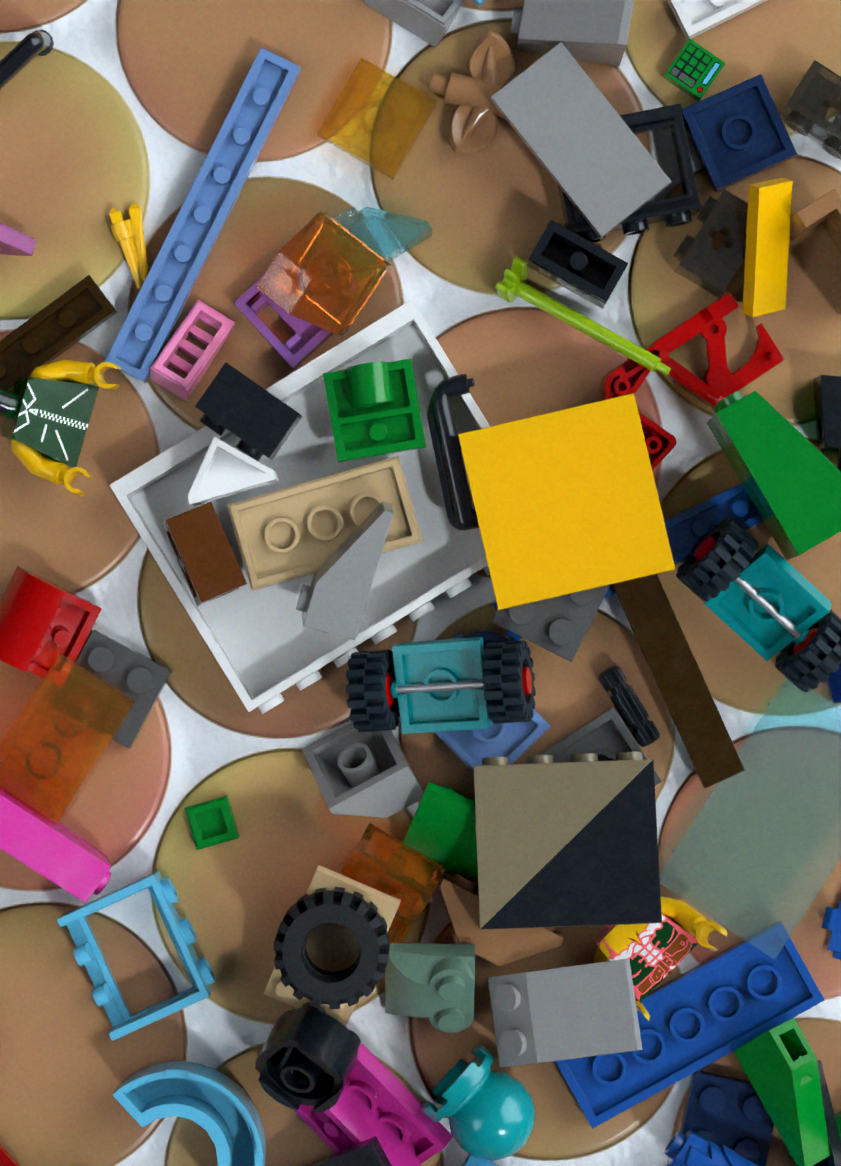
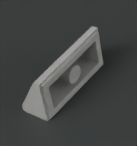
M364 0L367 6L434 47L438 46L464 5L463 0Z

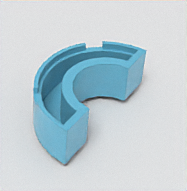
M185 1061L159 1063L132 1074L121 1082L112 1094L142 1128L156 1119L172 1116L194 1121L207 1131L215 1144L218 1160L217 1166H265L266 1138L264 1127L255 1105L235 1081L216 1069Z

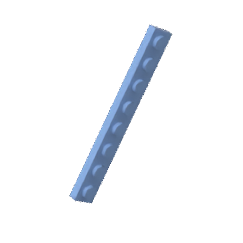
M260 48L104 362L118 364L121 367L118 370L144 383L147 382L150 376V367L166 344L301 72L300 66Z

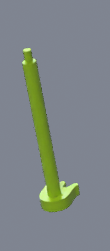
M515 256L511 269L507 268L504 271L503 281L496 284L497 295L503 300L511 303L518 296L650 371L655 372L657 370L666 376L669 374L671 368L661 363V358L525 283L527 279V262Z

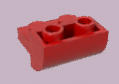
M17 566L0 599V660L23 672L28 671L62 687L102 608L60 588L53 582Z

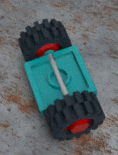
M732 518L724 519L718 526L715 525L711 528L708 535L705 534L700 539L701 542L698 545L692 547L691 553L685 556L682 561L683 564L678 567L676 577L704 601V604L766 661L780 651L782 654L777 656L775 667L802 692H809L810 689L814 690L819 686L820 681L826 682L829 679V674L837 672L840 668L838 665L841 663V619L830 610L832 602L776 550L767 544L756 553L755 550L759 546L758 542Z
M483 637L402 642L395 643L392 646V651L376 650L352 653L351 659L348 660L349 670L346 671V678L348 679L346 693H349L347 705L348 708H351L350 719L354 721L353 726L355 730L358 729V732L395 730L396 726L399 725L398 717H400L402 734L489 729L493 723L530 722L534 715L535 700L533 697L536 696V688L533 680H535V673L532 672L533 659L530 658L531 651L528 643L524 640L490 642L486 644V649H484Z

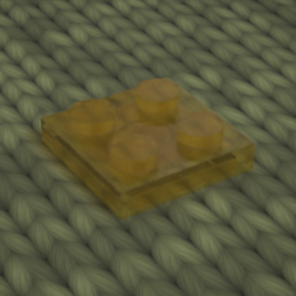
M361 57L317 134L323 140L394 180L436 108L437 101Z

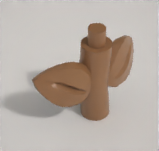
M493 31L484 34L471 50L466 63L468 76L452 72L451 77L447 78L433 74L429 86V91L445 95L443 102L457 105L450 116L448 125L449 142L453 151L457 154L476 153L487 147L496 138L499 125L497 116L505 119L491 101V96L512 80L516 70L515 59L505 40Z

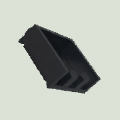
M681 103L620 115L635 135L671 128L684 195L647 202L610 232L622 230L624 236H630L649 231L648 224L665 221L666 227H676L691 223L692 216L697 215L702 206L699 201ZM558 186L566 228L592 243L605 240L606 235L601 239L584 217L582 215L579 216L576 207Z

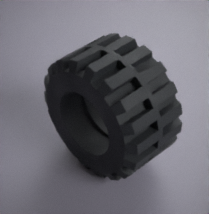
M326 887L316 889L315 893L311 895L305 894L286 912L274 940L273 950L276 953L274 963L276 970L280 969L282 976L280 980L284 986L290 985L294 990L293 996L300 1001L305 997L311 1000L310 1006L319 1008L320 1004H328L329 1010L339 1009L340 1004L348 1003L350 1007L357 1004L359 998L363 995L368 997L374 991L377 982L381 981L389 958L390 935L387 933V923L384 917H380L376 905L372 901L368 903L362 899V894L356 891L353 894L345 892V888L335 887L334 890L326 891ZM323 923H337L350 929L359 942V955L356 962L345 970L335 972L326 971L316 966L308 957L305 949L306 938L314 927Z

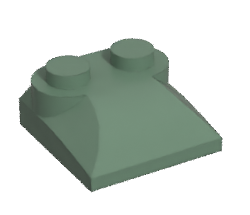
M390 943L389 958L385 968V1013L429 1019L433 1027L446 1033H457L467 1029L474 1019L475 944Z

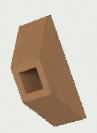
M455 873L453 879L445 875L442 876L440 889L459 944H475L476 955L498 966H503L561 945L564 937L560 931L556 930L557 927L479 930V894L476 891L478 883L473 880H467L458 873Z

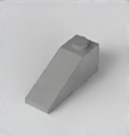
M382 501L314 573L311 586L303 584L296 610L302 611L303 626L355 640L394 514L391 503Z

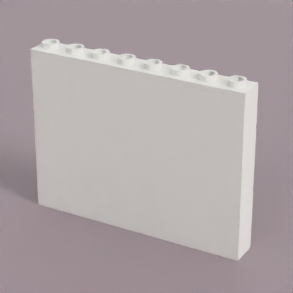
M413 300L403 304L265 389L302 416L273 460L262 455L258 461L277 473L279 482L212 501L247 582L246 585L197 607L162 527L165 520L201 506H191L187 495L213 437L246 454L236 447L241 440L239 437L227 429L220 436L205 426L110 484L117 499L248 712L258 707L262 714L266 713L285 701L281 692L296 684L299 691L305 689L322 678L318 671L320 668L332 661L339 668L351 659L352 653L358 652L356 646L369 638L372 639L375 645L397 632L393 624L409 615L413 622L435 608L431 600L446 592L451 599L472 586L468 577L481 569H484L487 576L490 575L480 528L458 530L450 524L447 517L427 412L434 388L442 380L456 376L458 373ZM411 359L426 448L338 463L323 373L345 370L355 365L371 362H393ZM470 393L449 397L457 435L490 427ZM399 456L423 542L381 554L355 640L303 626L302 611L296 610L297 602L303 584L311 586L314 573L254 591L251 590L227 507L228 504ZM464 463V468H465L467 483H468V487H469V492H470L472 507H473V509H474L475 506H474V502H473V498H472V493H471V489H470V485H469V480H468V476H467V472H466V467H465V463Z

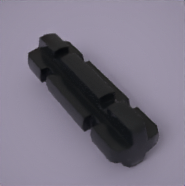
M617 665L612 666L599 675V681L607 692H611L612 696H610V699L626 725L633 728L632 735L637 743L642 747H646L660 737V732L652 720L648 721L647 716L649 714L632 686L626 685L625 681L627 678L621 668Z

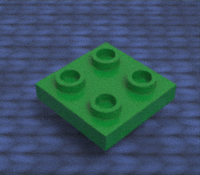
M411 359L393 362H371L355 365L345 370L323 373L338 463L426 448Z

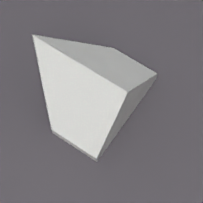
M213 437L187 497L189 504L195 507L279 482L274 470Z

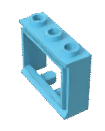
M159 870L69 911L57 919L60 927L67 925L76 945V948L73 950L74 957L79 966L85 965L93 982L94 988L91 991L93 999L98 1007L103 1005L113 1026L108 1033L112 1041L209 997L213 991L211 983L216 982L206 957L199 960L192 943L197 942V936L191 922L187 917L181 919L174 903L179 901V897L169 877L162 879ZM148 888L193 987L131 1015L86 916Z

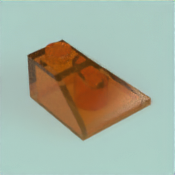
M321 211L278 251L256 288L288 314L339 336H344L391 264L328 214Z

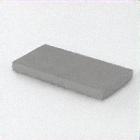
M562 42L491 96V101L600 239L672 182Z

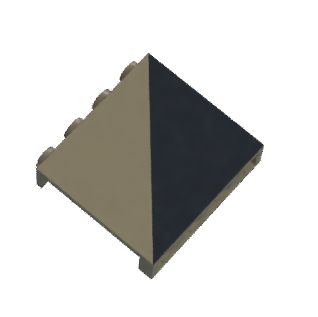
M642 752L615 753L616 761H598V754L584 753L571 755V762L553 763V755H534L526 757L527 764H509L508 757L482 758V766H473L479 930L662 923L654 760L642 759Z

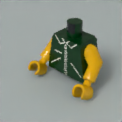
M63 359L35 367L29 377H19L14 392L0 388V416L6 418L2 436L11 440L12 453L31 474L56 485L64 483L66 489L75 496L82 497L86 495L83 491L75 489L73 482L76 477L81 475L93 480V477L85 469L76 466L99 387L112 390L120 386L117 384H107L104 380V373L107 369H121L115 363L102 362L96 367L94 363ZM94 381H95L96 384H97L99 387L94 386V385H91V384H93Z

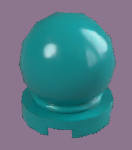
M479 1044L472 1049V1053L476 1057L469 1064L460 1059L431 1091L437 1097L436 1101L433 1104L426 1101L421 1106V1111L434 1123L442 1118H449L451 1135L461 1149L475 1158L495 1161L511 1157L525 1146L533 1132L536 1113L532 1096L523 1083L507 1072L491 1071V1065L495 1059L494 1055L485 1046Z

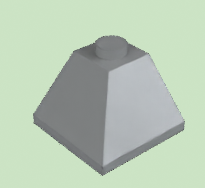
M354 722L302 749L332 814L388 818L421 800L424 794L391 730L358 732V729L355 730L353 726Z

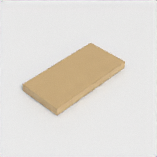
M399 456L228 504L227 507L251 590L254 591L315 573L382 501L391 503L394 512L382 553L423 542Z

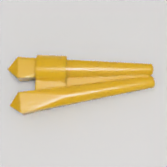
M132 203L128 209L129 219L123 221L121 211L112 207L108 216L111 222L112 234L116 243L120 244L136 288L141 289L149 273L141 207Z

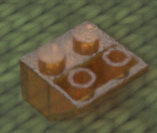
M369 823L339 874L401 900L388 930V935H390V943H402L432 897L445 867Z

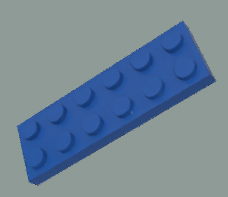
M779 920L652 990L640 1002L648 1010L650 1020L648 1021L641 1011H637L643 1050L555 1062L593 1129L825 1000L783 923Z

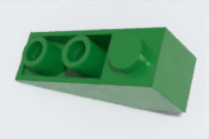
M792 1018L768 1030L733 1052L797 1166H813L830 1156L819 1070L815 1053L795 1018Z

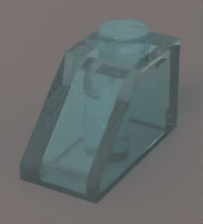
M352 207L342 212L333 219L335 226L329 229L331 239L357 281L432 236V228L428 221L371 207H365L358 212L355 207Z

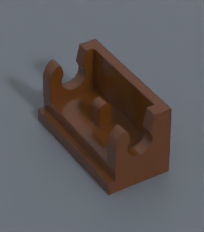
M212 502L165 520L162 527L197 607L247 584Z

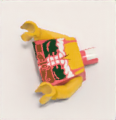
M661 896L662 923L604 925L605 928L594 939L599 946L593 957L595 963L630 959L634 993L636 999L639 1000L636 1001L637 1011H641L648 1021L650 1020V1014L640 1002L652 992L698 943L708 950L717 951L718 949L708 942V936L711 931L717 930L727 937V931L724 927L713 921H707L702 914L684 901Z

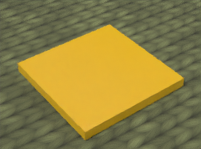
M634 393L458 434L498 610L675 570Z

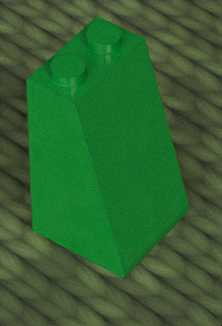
M738 390L719 401L712 408L715 415L707 422V425L785 559L788 560L799 556L841 532V471L756 390L745 397L741 390Z

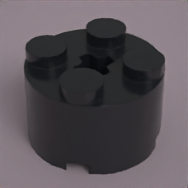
M305 1003L301 1008L289 1010L277 1019L256 1060V1068L259 1067L261 1073L258 1080L268 1095L288 1108L298 1110L302 1104L314 1106L312 1112L326 1111L337 1103L358 1058L361 1040L355 1032L348 1030L337 1019L326 1014L321 1006L316 1008L310 1006V1003Z

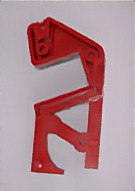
M730 292L644 348L661 358V363L671 368L667 376L673 380L672 382L711 408L715 407L722 399L742 389L785 360L761 323L756 326L758 340L755 351L743 366L734 373H731L727 366L725 343L727 325L722 318L739 306ZM699 333L706 340L708 368L704 373V382L669 357V353ZM627 359L603 377L601 381L602 401L635 394L650 373V370L631 359ZM639 412L653 470L676 446L677 441L675 436Z

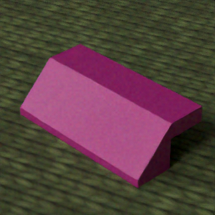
M362 1042L358 1049L356 1063L337 1103L332 1108L322 1112H312L314 1106L301 1104L298 1110L293 1109L335 1153L376 1136L392 1166H420L423 1162L444 1149L453 1138L451 1133L439 1121L434 1123L421 1111L422 1104Z

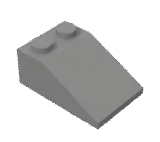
M630 959L488 978L500 1068L643 1050Z

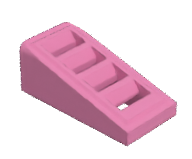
M197 300L150 367L151 380L182 400L187 401L234 328L235 322L202 301ZM198 319L217 330L216 335L213 337L197 327L195 324ZM188 335H191L207 345L205 350H202L187 341L186 338ZM181 350L197 360L195 365L193 366L177 356L178 351ZM169 365L185 374L186 378L184 379L169 370Z

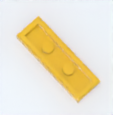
M777 178L749 184L742 314L750 317H757L786 308L793 181L789 179Z

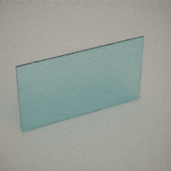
M788 679L772 703H768V709L738 753L745 771L718 783L676 849L672 850L673 854L659 873L661 885L774 960L841 859V708L812 689L809 692H802Z

